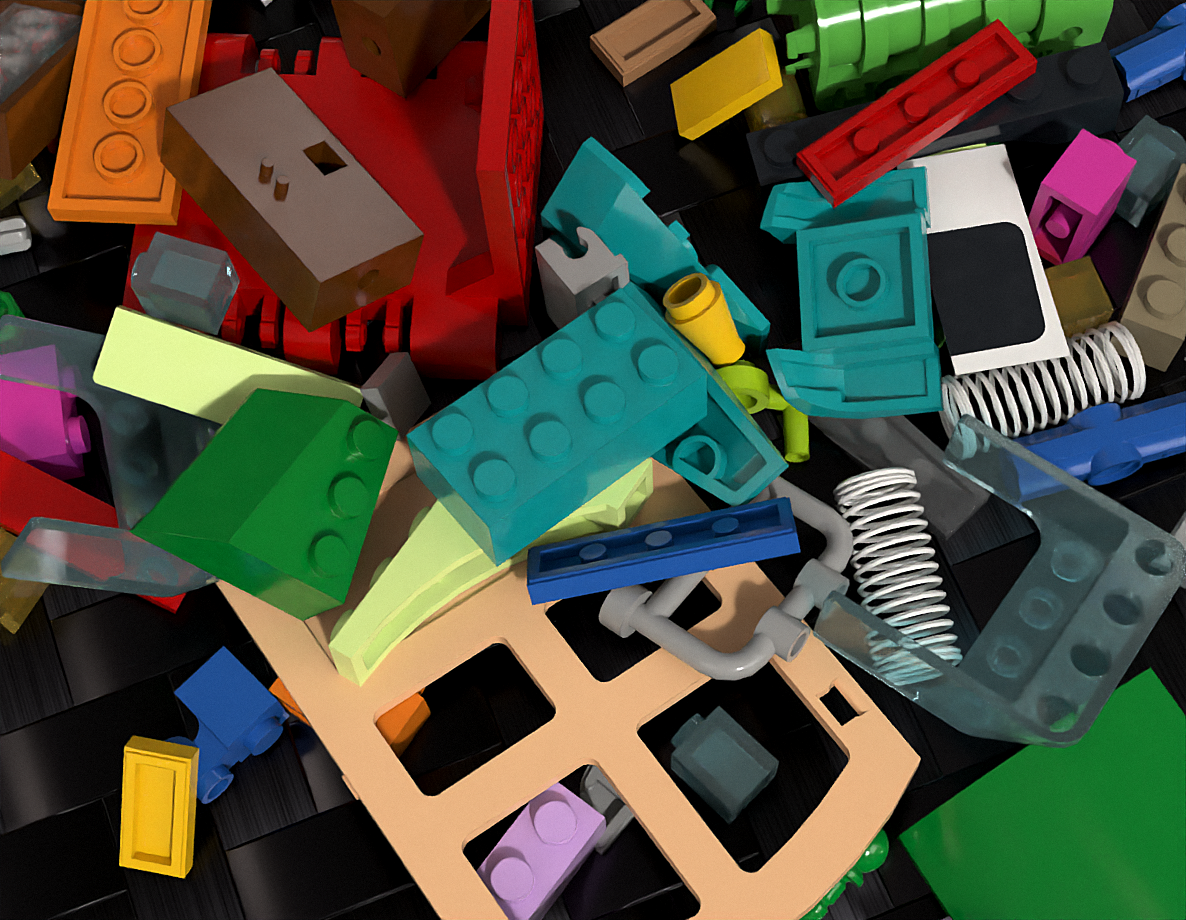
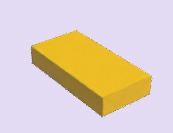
M758 28L670 84L679 135L693 141L783 86L772 34Z
M134 735L124 746L119 866L179 878L186 877L193 866L199 748Z

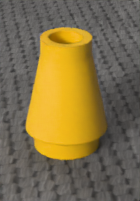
M694 273L678 280L668 289L663 297V305L667 309L665 313L667 322L705 354L714 367L722 368L729 366L743 355L745 344L738 335L723 291L718 282L709 280L703 273Z

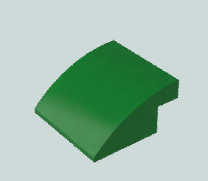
M1150 667L979 778L899 835L897 839L946 915L950 916L952 920H1186V715Z

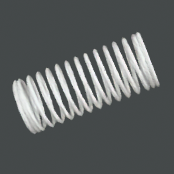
M1117 321L1100 325L1097 330L1094 328L1087 329L1084 334L1080 332L1075 333L1071 339L1065 337L1071 355L1065 358L1068 363L1072 385L1082 403L1081 411L1074 406L1072 390L1067 376L1060 365V358L1050 359L1055 367L1058 386L1068 406V415H1065L1061 410L1056 387L1047 370V360L1035 362L1042 372L1047 396L1055 410V420L1047 413L1043 393L1034 375V362L1028 363V365L1026 363L1015 365V370L1012 366L1002 367V375L997 369L989 370V380L982 371L962 375L954 373L953 377L951 375L941 377L944 411H939V415L948 438L954 448L961 454L969 455V453L978 451L980 443L987 448H991L994 439L999 443H1004L1007 435L1015 439L1018 438L1020 430L1025 434H1031L1033 427L1044 430L1047 422L1051 425H1058L1060 418L1068 421L1073 414L1076 415L1088 408L1094 407L1088 403L1084 381L1073 360V347L1080 354L1084 378L1095 399V406L1113 403V401L1121 404L1124 403L1125 399L1134 400L1135 398H1140L1145 390L1146 373L1141 352L1134 337L1125 326ZM1110 331L1117 337L1128 355L1134 376L1133 392L1128 389L1123 364L1110 341ZM1094 334V340L1088 336ZM1076 339H1081L1080 345L1075 342ZM1086 342L1093 349L1097 374L1104 390L1108 394V402H1104L1101 399L1098 378L1086 354ZM1021 367L1029 377L1032 395L1041 413V424L1034 418L1029 396L1021 380ZM1007 372L1010 373L1016 383L1020 402L1028 417V428L1020 420L1016 402L1008 385ZM970 374H976L975 384L969 378ZM994 376L1003 388L1008 409L1014 420V433L1006 423L1003 408L996 394ZM958 378H962V379H963V384H962V386H961L960 382L957 381L956 379H958ZM981 381L991 396L994 411L1001 425V437H999L992 426L990 414L983 399ZM947 386H948V388H949L950 404H949V399H948V394H947ZM968 386L978 401L980 412L987 428L988 442L983 438L978 429L969 399ZM1114 389L1121 396V398H1118L1114 394ZM957 405H958V407H959V409H960V412H961V416H962V419H963V422H964V426H965V431H964L963 425H962L961 420H960V416H959V413H958Z
M890 467L861 473L839 483L833 491L834 499L838 503L836 505L837 510L844 513L842 515L843 518L846 519L850 515L864 516L853 523L847 522L850 530L870 529L857 537L853 536V546L857 543H875L860 551L853 548L852 555L854 557L851 559L850 564L858 569L853 576L854 579L862 583L857 592L862 597H866L860 605L862 609L869 612L865 616L864 621L868 625L873 626L867 634L871 639L877 640L871 649L874 653L880 655L875 661L876 670L879 672L878 677L886 681L904 680L936 673L957 665L963 659V656L960 654V648L947 646L957 640L958 637L954 634L934 635L911 641L892 649L878 648L887 641L908 640L936 634L951 628L954 624L950 619L932 620L947 614L950 607L943 604L931 605L944 599L946 592L942 590L927 591L940 585L943 580L939 576H926L936 571L939 565L934 561H925L934 555L935 550L931 547H921L927 544L932 537L928 533L920 532L926 528L928 522L917 518L924 511V507L914 504L921 495L917 491L910 490L916 485L917 480L914 471L904 467ZM890 485V486L885 487V488L877 489V490L870 491V492H865V491H868V490H871V489H874V488H878V487H881V486ZM913 496L910 499L893 505L860 510L885 500ZM843 505L852 507L849 509H845ZM916 510L913 513H910L906 516H902L899 518L881 522L866 523L873 519L883 517L889 514ZM918 525L898 533L870 537L890 529ZM922 539L917 542L896 548L877 550L879 548L899 542ZM925 553L911 559L881 564L900 557ZM881 556L864 565L856 562L861 557ZM926 568L921 571H917L906 575L889 577L910 570ZM886 570L869 579L860 577L865 571ZM921 583H927V584H924V585H921V586H917V587H914V588H910V589H904V590L894 591V590L901 589V588H904V587H907V586H912V585L921 584ZM891 584L873 593L864 591V588L869 585ZM900 597L877 607L867 605L873 599ZM922 598H928V599L921 600V601H917V602H913V603L903 604V603H906V602H910V601H914V600H918V599H922ZM909 610L882 621L871 620V617L878 613ZM915 624L887 635L874 634L883 627Z

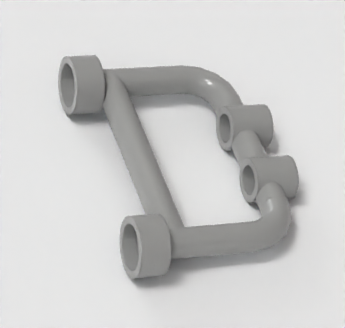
M778 476L748 504L790 497L793 515L819 530L827 540V547L818 559L813 558L806 563L798 574L793 589L778 607L772 606L766 611L757 624L753 637L746 646L737 652L722 653L668 619L710 570L668 578L654 594L640 584L612 589L600 609L599 622L622 638H626L635 631H638L698 672L716 680L736 681L751 676L766 665L774 654L786 662H791L797 657L806 644L811 630L810 627L801 621L814 606L830 614L840 604L849 587V579L841 575V572L845 569L853 553V534L846 519L836 510Z

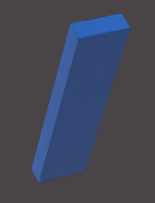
M781 497L531 547L528 549L527 589L532 605L800 553L801 550L790 497Z

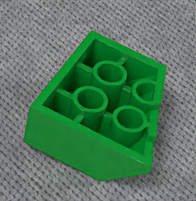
M257 388L246 397L206 443L205 449L186 470L174 479L167 487V492L148 513L138 520L129 532L304 621L345 603L399 431L347 400Z

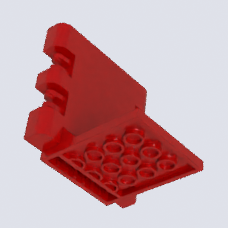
M492 0L488 41H460L438 64L436 79H431L430 72L406 99L352 68L342 37H322L316 75L315 54L313 50H298L295 58L294 74H280L281 59L278 50L262 49L259 60V53L251 34L207 33L197 96L255 74L257 60L259 61L257 72L272 67L424 233L411 284L309 333L183 188L177 225H135L122 306L219 338L222 322V339L241 345L244 337L246 315L261 316L259 339L261 340L262 348H278L283 329L286 361L332 375H338L344 319L347 321L345 333L346 351L353 352L363 351L367 341V320L385 321L382 334L385 353L401 352L405 323L411 322L410 356L420 378L485 381L499 372L503 325L528 326L544 125V107L532 0Z

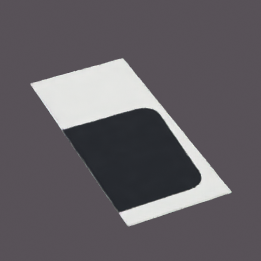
M999 144L905 160L897 166L898 170L922 166L927 168L931 228H927L930 286L955 374L962 375L1071 356L1005 145Z

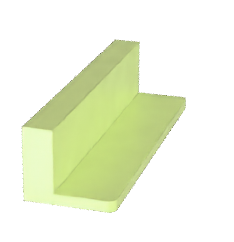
M122 305L117 306L93 375V380L97 384L220 424H224L246 397L257 388L343 399L359 408L363 400L360 391L362 386Z

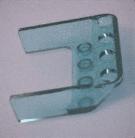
M3 315L0 318V379L77 395L88 402L97 412L101 423L119 529L45 517H33L28 521L2 559V575L6 578L154 597H174L222 581L212 574L133 535L129 531L144 514L148 513L167 492V487L181 472L191 465L205 449L206 443L223 424L95 383L93 375L106 335L13 315Z
M963 414L956 423L942 458L943 463L1023 511L1033 519L1040 530L1041 544L1036 554L958 667L947 662L835 590H832L823 602L813 635L825 645L960 732L974 737L1051 748H1066L1077 744L1087 734L1186 577V551L1182 544L1168 532L973 416Z

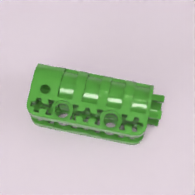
M766 0L767 14L792 16L796 31L786 34L788 59L797 58L798 54L803 53L802 60L782 68L783 74L795 75L796 70L807 68L816 108L824 112H832L877 100L886 94L889 89L895 88L996 19H999L1036 59L1101 42L1112 12L1114 0Z

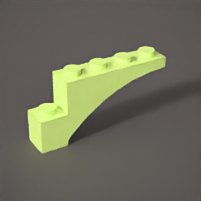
M648 458L498 567L438 500L432 508L429 506L424 507L413 520L408 540L394 558H386L377 567L370 582V590L355 610H347L336 622L328 647L338 673L361 687L388 653L426 618L465 590L505 568L527 560L528 549L531 547L629 528L653 493L652 459Z

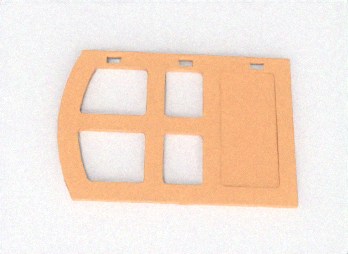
M434 415L430 416L429 418L410 428L408 433H410L415 428H417L418 426L432 418ZM406 436L403 440H396L344 604L302 621L209 573L342 772L343 781L355 799L361 800L440 920H509L463 854L464 848L469 841L579 767L587 764L599 768L699 902V912L687 920H799L813 909L856 864L892 815L921 760L920 756L811 629L806 644L794 660L786 662L774 654L769 662L842 749L849 762L822 802L792 838L760 870L753 873L743 871L637 734L638 729L643 724L712 678L698 672L661 647L613 680L608 682L596 680L545 615L548 608L560 600L532 605L527 589V560L505 568L465 590L426 618L388 653L361 687L341 676L337 671L328 647L336 622L344 612L357 608L370 590V582L377 567L386 558H394L408 540L411 524L417 514L426 506L432 508L438 500L417 477ZM649 457L652 459L653 493L629 528L711 512V510L681 475ZM755 562L714 569L713 571L710 570L703 577L702 581L721 603V607L688 629L687 632L722 653L737 652L751 640L757 624L766 611L772 606L778 607L785 597ZM804 620L801 621L809 627V625ZM495 643L506 645L555 709L556 714L554 718L436 796L424 795L377 729V719L488 646ZM834 686L859 715L843 726L840 725L820 700Z

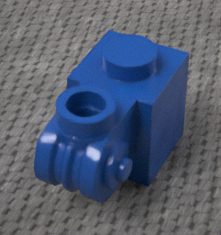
M223 646L174 692L198 719L199 731L196 738L192 742L188 738L177 736L167 739L166 742L199 748L197 798L203 804H207L219 797L231 784L234 775L229 769L237 761L242 762L251 753L257 756L276 742L283 731L281 724L289 717V714L279 701Z

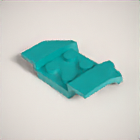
M925 166L889 171L835 208L831 206L811 181L784 183L773 186L763 213L760 229L771 233L783 244H797L802 351L776 348L768 349L766 353L784 399L805 415L869 419L944 411L940 350L934 343L927 244V228H931L928 176Z

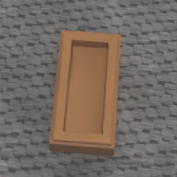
M647 0L589 36L590 48L618 82L625 87L716 30L717 17L702 0Z

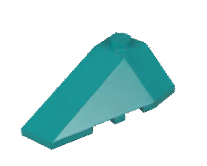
M592 136L581 145L541 213L544 241L550 238L563 248V252L567 257L578 259L583 257L588 249L580 244L576 229L578 227H585L592 230L614 256L621 253L628 261L630 281L656 298L662 305L665 293L678 280L694 273L705 274L709 280L720 284L738 335L745 344V352L759 358L767 350L770 322L720 267L708 264L704 268L698 262L697 253L687 239L690 234L677 220L670 225H665L642 200L650 192L645 184Z
M630 281L622 289L707 372V416L650 457L733 507L750 503L787 469L789 464L706 356L667 322L665 318L667 309L661 302Z

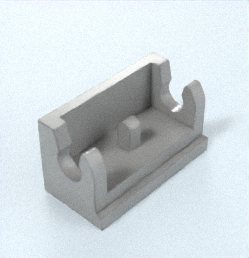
M578 227L576 229L580 244L588 249L587 253L581 258L572 259L567 257L563 252V248L550 238L535 247L546 312L559 330L630 282L628 261L621 253L614 256L602 240L592 230L585 227Z

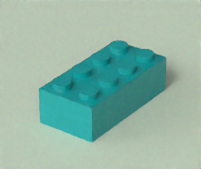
M619 288L408 433L406 437L417 477L498 567L706 417L707 372L622 288Z

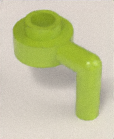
M737 360L729 366L716 369L749 414L757 413L765 408L783 411L785 460L789 462H803L810 458L808 415L791 406L784 399L779 386L769 383V377L763 370L756 368L753 363L745 360Z

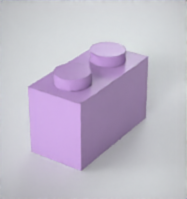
M559 782L530 800L476 871L509 920H542L593 852L597 841L606 831L605 817Z

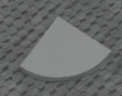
M589 764L580 783L579 798L605 817L607 829L594 846V849L602 856L635 816L599 768Z

